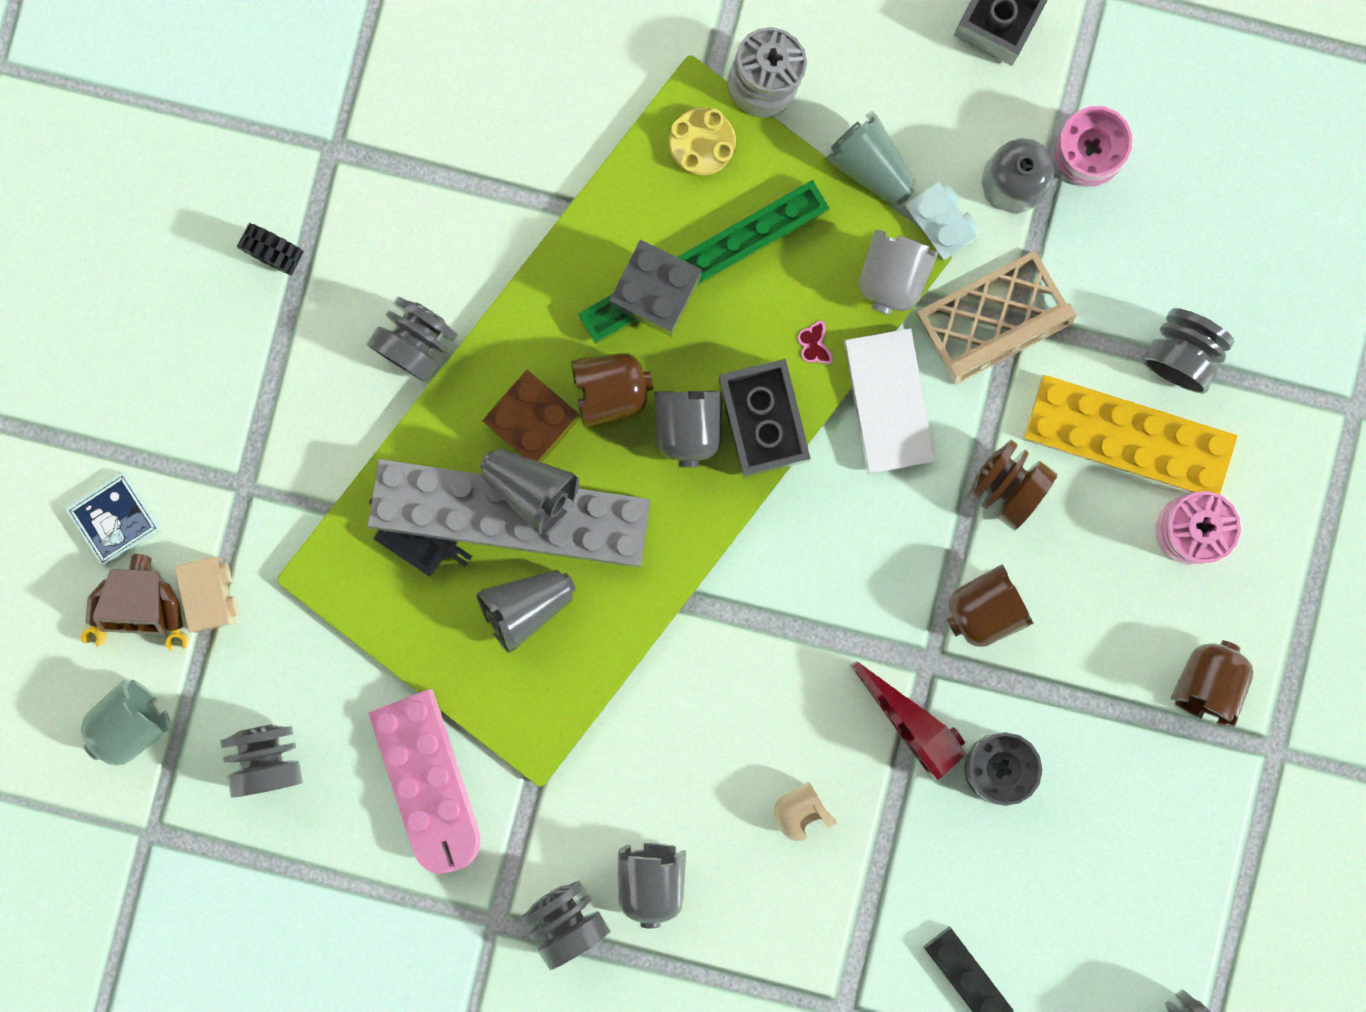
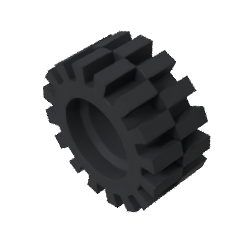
M250 222L236 246L244 253L260 260V262L291 276L304 253L295 244Z

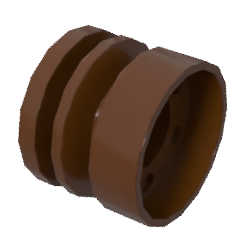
M1010 439L1003 447L994 451L978 471L968 497L976 501L984 491H987L988 494L981 507L987 509L997 500L1002 502L996 518L1015 531L1028 519L1054 484L1058 473L1041 461L1033 464L1028 470L1023 468L1029 452L1024 449L1014 460L1010 457L1018 444Z

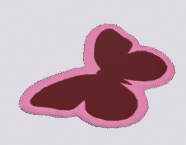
M818 321L810 328L803 329L798 335L799 343L804 346L801 356L807 362L818 361L826 364L832 362L831 352L822 344L826 332V326L823 321Z

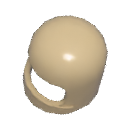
M809 781L783 795L774 805L773 814L781 832L792 841L797 842L808 839L805 828L815 820H823L828 829L838 823L835 817L825 809Z

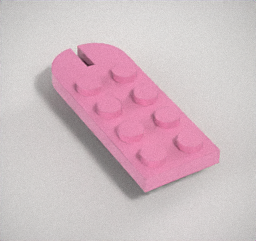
M433 689L425 690L368 712L416 860L423 868L436 874H446L468 867L478 854L481 842L480 832Z

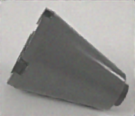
M503 449L488 452L480 465L482 478L539 534H548L560 523L567 513L563 509L567 499L574 501L579 488V478L572 472Z
M553 570L482 589L477 593L476 598L486 622H490L495 630L493 635L506 653L517 649L573 600L572 592L576 591V588L568 573L561 574L559 570Z

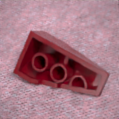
M855 661L850 665L929 776L938 781L966 755V752L961 747L966 742L955 727L949 730L945 724L860 662Z

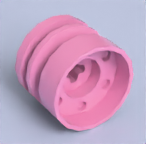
M1089 106L1077 111L1065 123L1055 145V161L1060 173L1069 182L1081 187H1097L1109 182L1119 173L1132 150L1133 134L1128 122L1117 111L1105 106ZM1091 144L1097 147L1095 153L1091 156L1086 155L1087 148Z
M1210 491L1182 495L1168 502L1160 511L1155 525L1156 539L1162 551L1173 561L1185 565L1219 561L1228 556L1237 546L1241 534L1240 517L1234 505L1222 495ZM1202 522V525L1208 526V531L1202 533L1201 530L1196 529V524Z

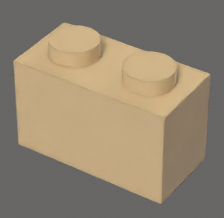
M211 557L174 566L189 633H198L236 624L235 616L239 615V609L235 596H230L228 583L232 581L227 562L223 563L220 557Z

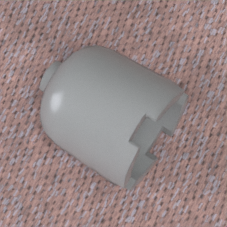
M875 229L859 277L858 286L860 293L864 298L873 302L871 309L886 315H891L892 309L897 311L911 309L921 297L939 252L928 250V246L899 235L897 239L888 237L885 231Z

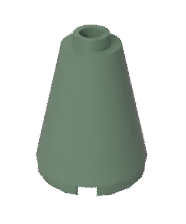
M872 110L865 115L868 121L866 120L862 125L858 121L854 123L830 147L834 154L825 153L824 159L888 204L892 205L897 202L901 205L915 192L911 188L915 180L880 118Z

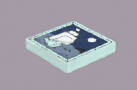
M124 472L66 508L69 516L101 566H106L161 530L160 525Z

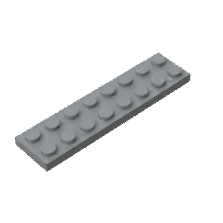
M379 459L368 528L640 568L650 499L578 489L574 501L567 499L563 507L567 511L564 518L551 532L544 535L543 533L535 532L482 478V474Z

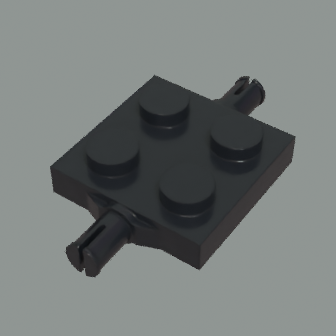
M379 530L373 538L429 577H432L440 563L448 557L464 566V568L469 563L459 557L458 554L469 561L473 558V555L457 546L458 541Z

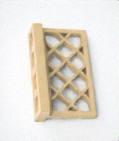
M1035 250L916 312L917 317L948 369V375L954 386L1073 325L1076 317L1071 304L1065 302ZM1032 262L1038 272L1036 284L1016 279L1019 268ZM1014 271L1013 277L1006 276ZM1041 279L1045 286L1039 285ZM996 280L1009 283L1010 287L1006 299L987 294L989 284ZM1014 285L1034 290L1029 305L1010 300ZM984 287L983 293L977 291ZM1037 291L1051 295L1057 305L1048 310L1033 307ZM967 295L981 299L977 313L972 314L958 310L960 299ZM985 300L1004 305L999 321L980 316ZM955 302L953 308L948 307V305ZM1007 307L1027 312L1025 321L1017 326L1003 322ZM936 311L951 314L947 330L932 326L927 316ZM1030 313H1033V314H1036V315H1037V316H1035V317L1029 319ZM955 316L974 321L970 336L950 331ZM978 322L997 327L995 337L988 341L973 338ZM1001 328L1008 330L999 335ZM937 334L944 336L943 343ZM948 337L967 342L965 353L951 359L945 349ZM971 344L978 345L970 350Z

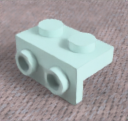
M938 181L905 206L945 261L967 244L978 239L975 231L979 227L969 212L962 215L955 204L960 200L949 184L943 188Z

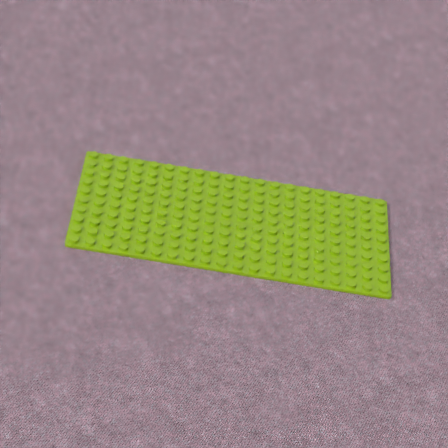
M687 56L277 577L278 583L415 691L420 693L433 689L439 709L535 785L544 786L791 468L790 466L742 478L723 398L721 442L717 453L709 459L699 460V467H678L677 460L667 459L660 453L657 447L654 392L721 391L718 377L721 374L786 359L808 445L852 389L843 341L897 331L914 309V307L906 311L892 309L891 315H886L871 309L873 302L864 298L860 293L858 286L859 277L875 229L885 231L888 237L897 239L899 235L928 246V250H937L923 230L874 193L829 164L824 159L822 153L775 117L761 118L749 115L738 108L729 95L727 81L695 56ZM710 108L719 110L730 121L735 131L736 147L733 157L723 169L710 175L691 174L683 170L671 155L669 135L672 125L682 114L691 109ZM811 180L815 182L830 208L829 211L697 286L672 337L637 320L597 344L593 342L578 313L613 294L640 239L678 257ZM938 253L919 301L951 261L952 256L944 261ZM818 321H823L826 326L822 344L832 354V362L830 364L818 361L807 362L801 356L804 346L799 343L798 335L803 329L810 328ZM616 353H629L640 361L643 371L650 370L653 390L647 391V403L644 410L633 417L594 426H584L580 418L542 462L572 472L579 478L578 489L650 499L640 568L458 541V547L473 555V558L469 561L458 554L459 557L469 563L467 567L464 568V566L448 557L440 563L432 577H429L373 539L379 530L368 528L371 509L369 501L373 497L379 459L482 474L480 465L488 452L503 449L520 455L486 426L482 420L527 369L578 412L579 415L577 399L584 397L582 388H577V384L574 385L571 361ZM553 570H559L561 574L568 573L576 588V591L572 592L573 600L517 649L506 653L493 635L495 630L491 623H487L476 598L477 593L485 588Z

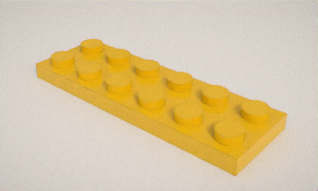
M1044 374L1041 378L1023 440L1191 493L1210 491L1220 495L1238 435Z

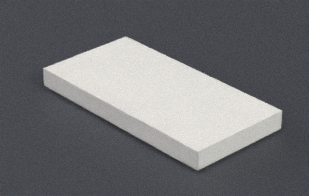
M911 328L843 341L867 473L871 474L934 462V451Z

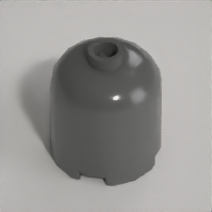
M1019 138L1008 141L991 156L984 168L981 184L986 198L994 207H999L1015 214L1031 210L1041 202L1053 182L1055 166L1052 155L1044 145L1033 139Z
M722 391L654 392L656 442L660 453L667 459L677 460L678 467H699V460L709 459L714 456L721 442Z
M644 843V850L631 851V845L619 848L618 901L619 907L626 917L640 922L642 928L655 929L661 927V923L675 918L680 913L684 900L686 850L679 851L678 854L676 853V846L660 843Z

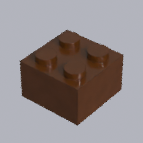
M527 369L482 422L521 456L543 462L581 417L578 412Z

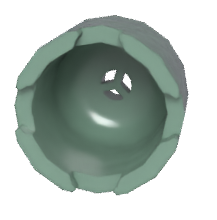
M124 679L84 716L81 725V734L85 743L84 749L94 760H101L114 766L124 765L171 730L169 715L167 711H163L160 714L152 703L157 699L156 696L144 685L133 679L127 684Z

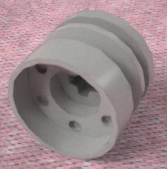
M774 27L758 28L746 35L738 47L727 80L729 95L738 108L749 115L764 118L776 116L789 107L805 76L807 67L805 49L798 39L786 30Z

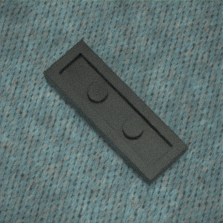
M950 926L923 946L972 1012L1014 1011Z

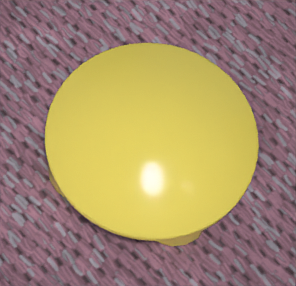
M695 108L685 112L673 123L669 135V148L673 159L683 170L695 175H710L723 169L733 157L736 147V135L732 124L716 109Z

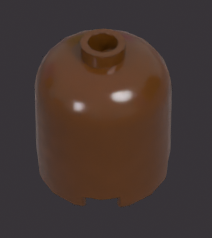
M616 353L571 361L574 385L577 384V388H582L584 398L577 399L584 426H594L633 417L644 410L647 403V391L653 390V382L650 370L643 371L640 361L634 355Z
M1003 564L961 586L952 593L949 599V609L952 616L946 620L955 637L962 634L969 644L976 647L988 646L1034 624Z
M1222 640L1220 644L1207 643L1195 648L1170 699L1175 701L1174 705L1200 719L1206 713L1218 718L1217 725L1230 728L1235 727L1254 675L1251 662L1240 653L1241 647L1232 642Z

